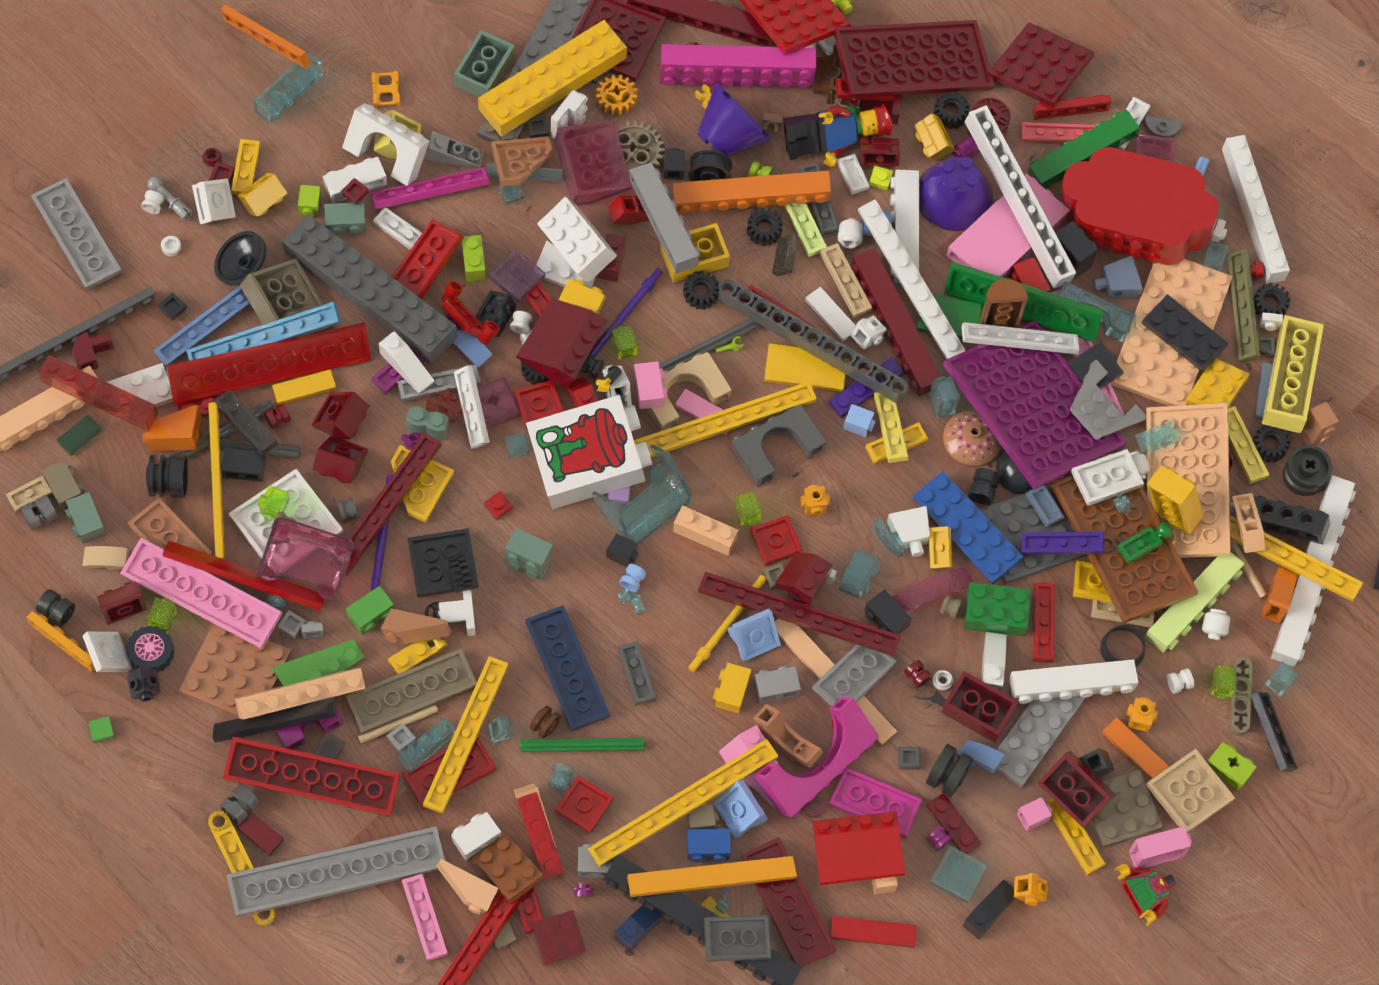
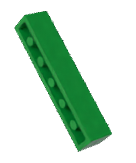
M1128 110L1122 113L1117 112L1110 120L1098 123L1094 129L1082 132L1073 141H1066L1059 149H1052L1045 157L1033 160L1029 165L1028 174L1030 177L1037 179L1039 184L1046 189L1064 179L1066 170L1072 164L1081 161L1089 162L1095 151L1104 147L1118 148L1138 136L1140 127Z

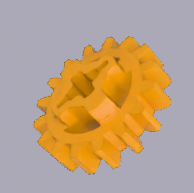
M612 75L610 80L605 77L604 83L599 82V88H596V101L599 102L600 108L604 107V112L611 110L612 115L615 114V111L622 115L623 110L628 113L629 107H635L638 90L635 88L634 82L629 83L628 77L623 80L622 75H619L618 78Z

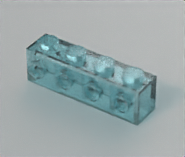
M309 51L306 52L311 64L308 68H303L294 63L253 100L255 112L267 123L277 119L285 108L292 106L296 98L305 94L314 82H318L322 78V62Z

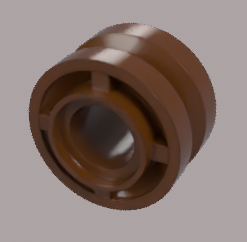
M548 705L538 711L530 725V729L533 732L539 730V736L542 739L553 733L561 719V715L557 712L551 714L552 708Z

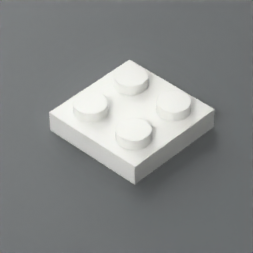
M87 631L83 635L96 672H128L132 669L119 632Z

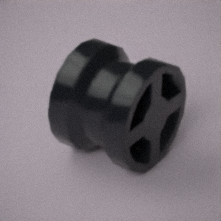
M589 354L582 365L581 372L589 373L591 377L596 379L603 368L604 361L601 359L597 360L593 355Z

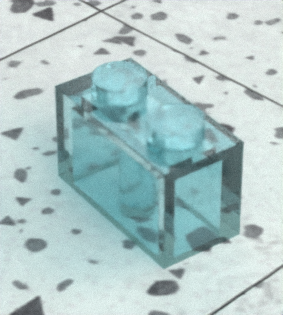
M952 376L947 378L939 377L932 383L929 401L936 419L953 415L956 412L960 397Z
M856 548L838 590L861 600L863 594H868L872 583H870L871 577H876L880 569V566L877 565L879 558Z

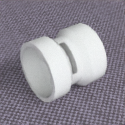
M1188 668L1181 670L1177 674L1174 672L1167 674L1168 686L1173 694L1179 693L1183 688L1187 690L1194 688V679Z

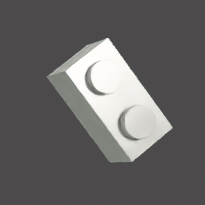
M487 812L475 815L470 820V823L465 826H458L451 835L452 842L466 861L501 837V831Z

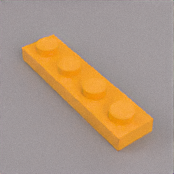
M33 611L29 613L27 620L32 627L89 671L93 672L95 670L88 650H82L80 644L75 639L65 637V633L58 626L52 627L48 624L49 620L41 613L38 615Z

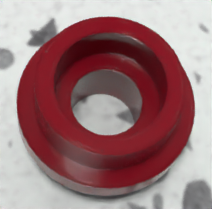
M208 148L203 153L202 159L204 164L214 167L216 162L221 163L222 154L216 148Z

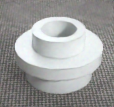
M945 670L937 671L932 679L934 687L941 691L950 689L953 684V676ZM941 678L945 679V680H946V683H945V684L940 683V682H939V679H941Z

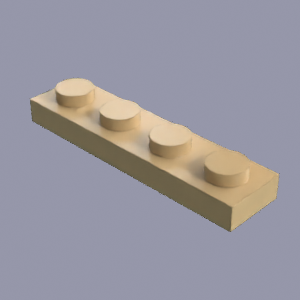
M838 243L820 250V256L852 316L856 318L871 312L872 306Z

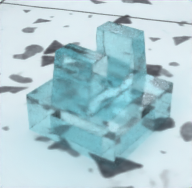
M499 715L488 723L492 743H499L502 740L511 739L515 736L514 732H509L508 727L513 723L512 720L506 719V716Z

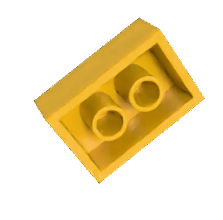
M717 223L689 231L692 236V244L694 247L697 246L700 253L697 267L676 274L662 245L660 246V251L673 283L688 279V276L690 274L693 276V272L696 271L699 275L700 271H704L703 274H706L707 272L710 273L729 267L730 255Z

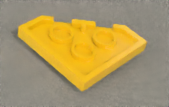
M402 445L398 447L391 460L394 473L411 451ZM431 460L403 498L407 514L426 523L453 477L454 470Z

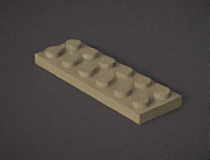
M458 649L365 687L366 689L348 694L345 697L362 735L472 690L477 682L462 649Z

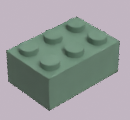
M480 30L454 73V86L477 97L498 86L515 58V45Z

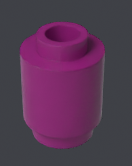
M968 137L954 146L953 156L972 158L979 154L980 150L974 138Z

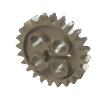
M634 120L633 125L626 121L625 127L619 124V130L612 128L613 135L607 133L609 140L603 141L604 147H602V152L604 154L602 156L603 160H606L605 166L609 167L610 173L615 171L616 177L622 174V178L625 180L627 176H630V169L652 162L654 167L660 168L659 162L664 161L662 155L665 154V149H663L665 145L664 141H662V136L658 135L657 129L652 130L651 124L645 127L644 121L640 125H637L636 120ZM623 140H628L625 144L620 143ZM643 140L648 141L646 144H640ZM623 157L627 158L625 161H619ZM641 158H646L644 162L638 161Z

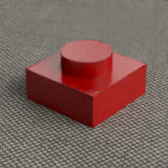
M501 491L484 502V506L496 520L513 509V505Z

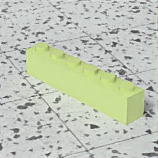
M1231 553V556H1217L1193 582L1198 590V594L1173 604L1148 630L1145 639L1163 654L1167 649L1172 650L1179 641L1177 639L1179 636H1185L1192 627L1190 625L1193 621L1198 622L1205 613L1203 611L1206 607L1210 609L1217 602L1218 599L1216 597L1220 593L1222 595L1225 594L1230 588L1229 583L1232 580H1238L1243 574L1241 569L1245 563L1233 553Z

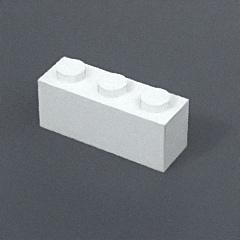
M378 157L367 158L361 163L348 165L338 171H330L323 176L324 187L332 204L347 200L342 195L341 190L353 178H356L365 185L369 191L387 185L386 174Z

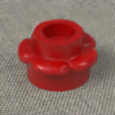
M1254 260L1253 264H1250L1251 276H1254L1255 279L1263 277V263L1256 262V260Z

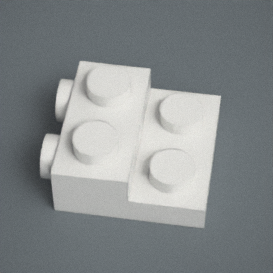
M572 90L551 117V137L558 140L561 135L564 136L569 128L575 131L578 125L581 126L585 122L588 98L583 93Z

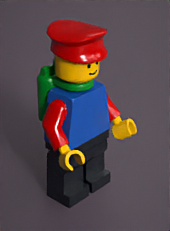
M884 104L880 107H874L872 110L860 112L859 106L842 107L834 105L828 110L815 114L782 118L786 153L789 159L794 160L798 159V156L827 152L825 155L827 159L824 160V163L829 167H833L837 163V158L840 154L857 142V135L861 133L864 136L877 134L879 138L882 135H891L893 130L890 114Z

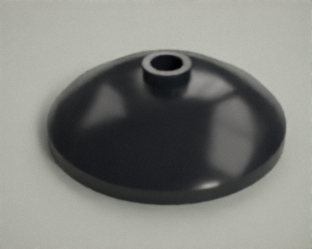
M252 231L240 232L230 237L222 245L215 259L214 269L218 279L226 285L237 286L250 273L259 271L266 257V244L263 238Z

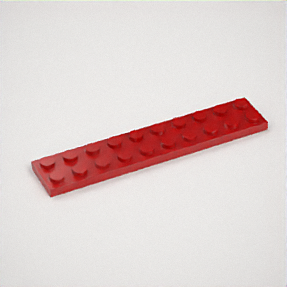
M363 322L168 365L166 368L173 403L178 404L370 361L371 357L366 325Z

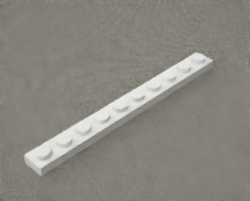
M876 199L858 208V212L944 357L949 359L964 352L963 345Z

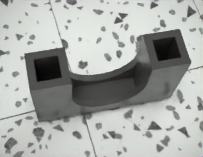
M801 404L787 409L779 416H772L768 419L767 423L756 425L747 434H740L733 439L731 450L756 487L774 479L775 469L762 450V444L767 438L779 434L791 437L796 441L807 459L825 450L826 440Z

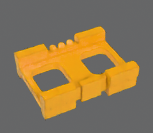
M398 71L390 73L372 72L373 107L377 108V106L386 105L401 107L400 94L398 92ZM390 76L392 83L390 85H380L379 78ZM382 93H392L393 100L391 102H381L380 95Z

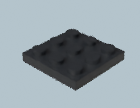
M469 528L408 538L417 598L455 592L447 557L460 553L465 554L473 589L479 588Z

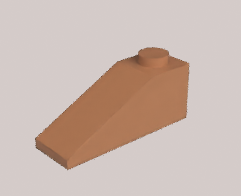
M392 608L381 627L386 640L391 643L408 644L446 637L451 634L446 620Z

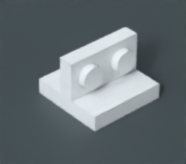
M228 179L204 181L192 185L200 224L236 217Z

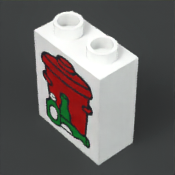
M620 395L526 423L552 510L645 482L642 468L653 465L646 441L635 444L631 431L641 429L635 406L632 405L624 408Z

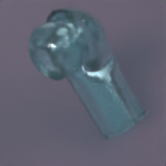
M624 589L618 594V599L621 603H626L627 601L632 603L637 615L646 611L638 594L629 589Z

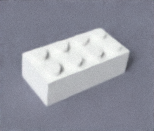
M564 197L537 223L575 272L588 283L617 256L577 205L567 197Z

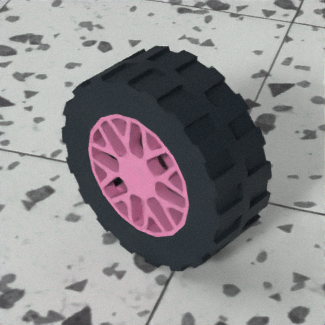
M157 626L141 627L129 637L126 651L130 663H132L135 669L139 667L156 669L158 673L159 671H164L170 665L171 660L173 661V642L170 635L164 629H160Z

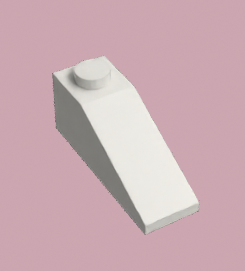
M392 332L379 343L380 354L418 394H421L435 382L409 346L395 332Z
M986 632L981 681L1001 691L1005 672L1007 635Z

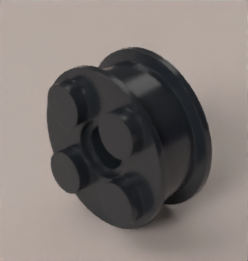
M719 149L695 152L690 158L691 169L688 172V178L691 182L730 179L732 160Z

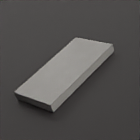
M856 644L813 685L812 689L831 706L842 696L852 697L858 702L896 665L897 661L890 655Z

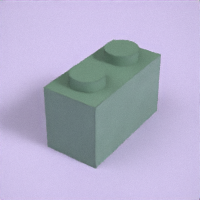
M359 202L357 205L353 203L324 204L325 227L335 235L366 232L364 202Z
M89 492L66 501L68 508L64 510L68 520L73 519L75 526H72V530L76 538L80 537L82 543H86L106 535Z

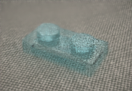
M1211 240L1202 267H1208L1221 272L1229 246ZM1208 272V276L1213 277L1215 275L1213 273Z
M1173 421L1135 435L1142 454L1180 441Z

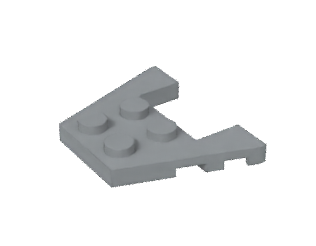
M1097 360L1093 361L1089 366L1088 374L1084 377L1082 387L1078 390L1070 408L1073 415L1096 440L1145 421L1147 416L1137 405H1134L1122 415L1096 384L1108 372Z

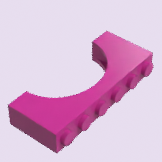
M842 696L829 708L834 722V737L827 755L819 765L806 773L790 775L780 765L768 763L754 776L780 815L790 818L797 815L806 803L811 802L820 790L828 787L833 778L842 774L845 771V767L856 761L865 749L873 746L874 741L879 737L854 698Z

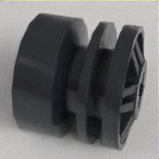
M150 455L146 469V485L149 497H156L157 488L159 497H164L166 488H169L171 498L186 497L188 485L187 456L172 455L170 464H167L165 455H161L158 464L157 455Z

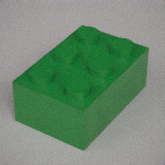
M969 582L966 591L963 629L1025 636L1028 628L1031 590Z

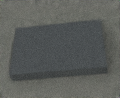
M768 915L705 917L703 919L706 962L771 959Z

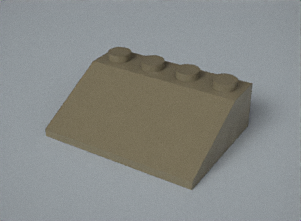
M297 258L250 273L240 284L262 325L323 305ZM335 324L330 325V326H327V327H324V328H321V329H318V330H315V331H312V332H309V333H306V334H303V335H300V336H304V335H308V334H313V333H317V332L326 331V330H328V329L334 327Z

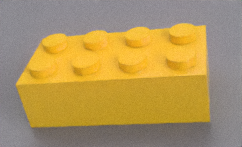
M1161 465L1147 483L1154 510L1158 517L1190 536L1204 517L1195 483L1187 477H1180L1173 468H1165Z

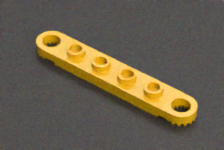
M223 811L212 813L209 816L208 824L231 873L253 869L254 867L229 816ZM217 817L225 819L224 825L220 827L214 826L213 821ZM274 909L268 910L270 915L265 920L259 919L258 913H254L252 916L258 925L267 926L275 918Z

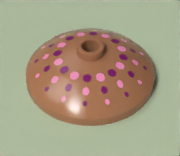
M975 410L963 411L954 415L947 422L943 432V444L947 453L956 462L965 466H984L992 462L999 455L1002 445ZM972 431H976L978 434L974 435Z

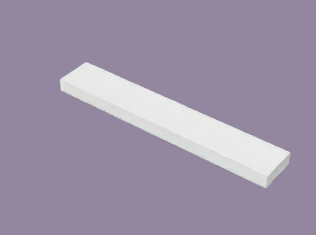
M963 322L961 326L963 342L1070 354H1078L1080 350L1077 334Z

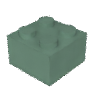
M515 528L505 547V564L512 570L525 572L532 579L538 578L543 580L553 560V544Z

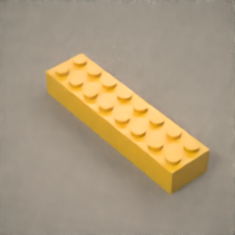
M603 20L478 98V109L502 137L568 96L572 90L576 91L626 59L627 47Z

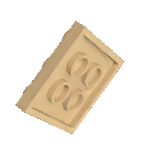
M1196 749L1146 784L1178 827L1184 826L1186 832L1196 828L1235 799Z

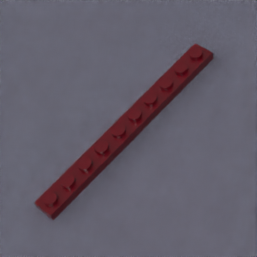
M708 572L704 573L698 589V593L759 613L770 609L774 618L893 657L901 635Z

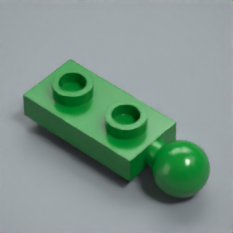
M1161 523L1157 526L1156 531L1150 526L1117 545L1116 549L1127 564H1130L1161 546L1163 541L1160 538H1169L1173 533L1172 526L1168 523Z

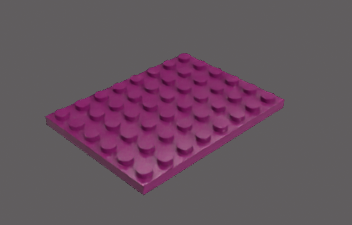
M1036 320L1019 327L1021 329L1043 331ZM980 344L946 359L943 363L948 373L1034 490L1071 473L1074 467L1103 458L1124 448L1127 444L1118 431L1096 440L1070 411L1078 390L1081 389L1083 383L1060 352Z

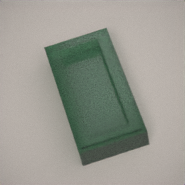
M87 414L57 439V443L72 456L102 429Z

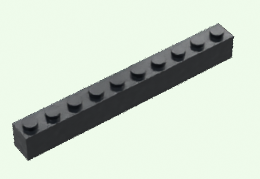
M618 854L604 876L605 884L613 890L618 889L623 892L628 900L632 902L638 901L646 911L657 913L665 923L675 924L683 934L687 936L691 934L698 939L697 942L705 947L703 919L705 917L720 916L681 892L631 897L627 880L628 874L644 873L647 871ZM771 949L770 960L734 961V965L739 969H747L753 973L752 976L761 982L765 980L771 985H792L802 967Z

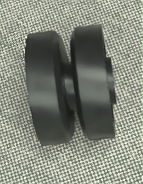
M1303 445L1296 448L1289 456L1283 469L1282 475L1285 485L1293 493L1301 496H1312L1320 492L1331 475V459L1324 450L1313 445Z
M947 743L934 764L925 784L935 789L945 779L942 793L952 798L957 788L963 783L973 757L962 753L957 761L953 762L957 754V748Z

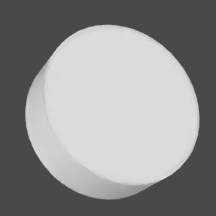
M175 236L165 237L161 242L162 252L167 256H176L181 251L180 240Z

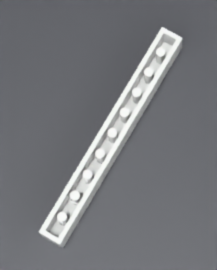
M987 105L969 112L965 124L1052 287L1055 289L1071 282L1076 271Z
M1334 475L1331 476L1327 483L1319 510L1329 514L1330 527L1323 545L1308 541L1305 551L1306 554L1330 566H1333L1334 563L1331 560L1332 554L1335 555L1339 547V543L1336 542L1337 538L1342 536L1345 528L1342 525L1343 519L1347 520L1350 513V508H1347L1348 504L1353 502L1356 491L1353 490L1355 483ZM1299 574L1289 609L1283 618L1271 655V659L1293 667L1297 661H1302L1305 650L1302 647L1310 638L1311 632L1308 629L1310 625L1313 626L1317 616L1314 610L1315 607L1318 608L1322 600V596L1319 595L1320 591L1325 589Z

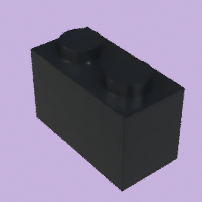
M239 447L224 448L221 464L222 478L263 482L266 465L265 452L255 448L250 450H243Z
M885 589L866 603L865 615L869 621H874L879 626V629L899 635L910 626L912 618Z

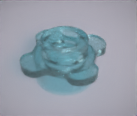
M1117 492L1118 497L1113 500L1116 508L1120 513L1127 511L1130 514L1131 510L1129 507L1132 505L1131 501L1126 495L1122 496L1120 492Z

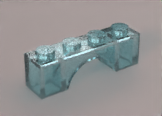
M1066 281L1058 293L1059 296L1104 310L1101 322L1104 325L1105 335L1122 343L1128 336L1137 316L1127 309L1120 308L1112 302L1097 297L1095 294Z

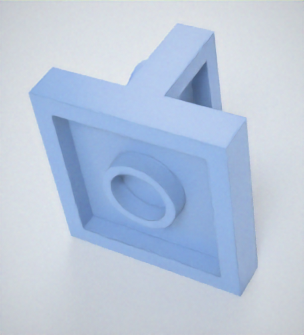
M770 609L732 624V627L727 629L729 636L737 644L743 661L781 646L774 617Z
M743 779L738 780L713 803L735 839L741 837L750 828L764 824L768 820Z

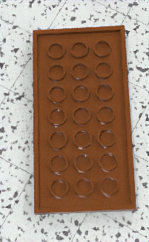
M1073 475L1052 483L1051 487L1075 532L1104 531V554L1087 555L1123 624L1198 594V590L1170 538H1160L1163 541L1161 546L1130 564H1127L1116 549L1117 545L1151 526L1156 531L1157 526L1161 524L1142 487L1087 506Z

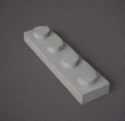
M471 365L476 384L481 386L476 365ZM461 368L430 374L435 382L421 394H418L406 380L397 381L402 402L458 391L454 372Z

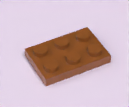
M507 833L472 857L473 862L492 884L498 888L499 892L510 904L545 879L541 871Z

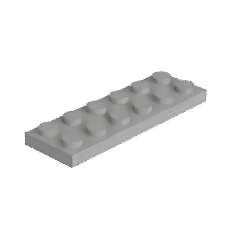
M67 178L31 195L33 202L86 291L122 273L120 266Z
M1079 695L1065 700L1060 699V697L1052 698L1045 702L1032 700L998 747L997 751L1005 754L996 771L1022 788L1085 698Z

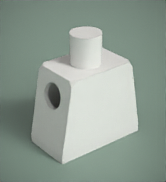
M924 506L889 514L887 524L899 548L902 550L910 548L913 557L923 555L922 545L928 544L930 538L927 507Z

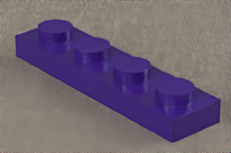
M892 357L880 364L881 367L899 377L903 375L904 371ZM881 378L876 379L878 382H885ZM856 381L830 399L829 405L842 418L848 414L851 404L859 406L876 392Z
M1104 531L1022 533L1021 553L1022 555L1104 554L1105 534Z

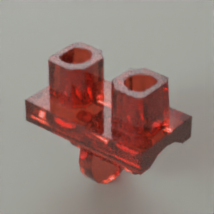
M448 387L446 392L438 391L437 396L443 397V400L426 395V410L428 412H438L439 407L445 408L444 415L449 418L451 423H454L458 414L461 415L463 412L461 407L449 403V401L456 403L458 399L457 396L452 395V388Z

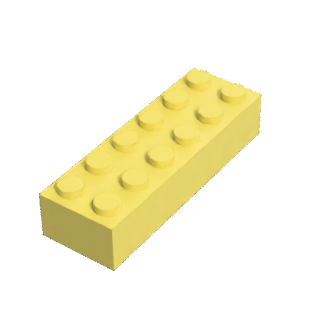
M1285 315L1279 330L1262 424L1297 433L1302 432L1307 420L1324 324Z

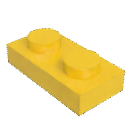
M951 527L929 528L930 569L952 568Z

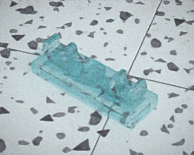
M440 717L441 721L436 725L432 724L431 729L426 731L412 744L409 743L405 751H399V756L396 759L410 773L453 738L456 728L443 717Z

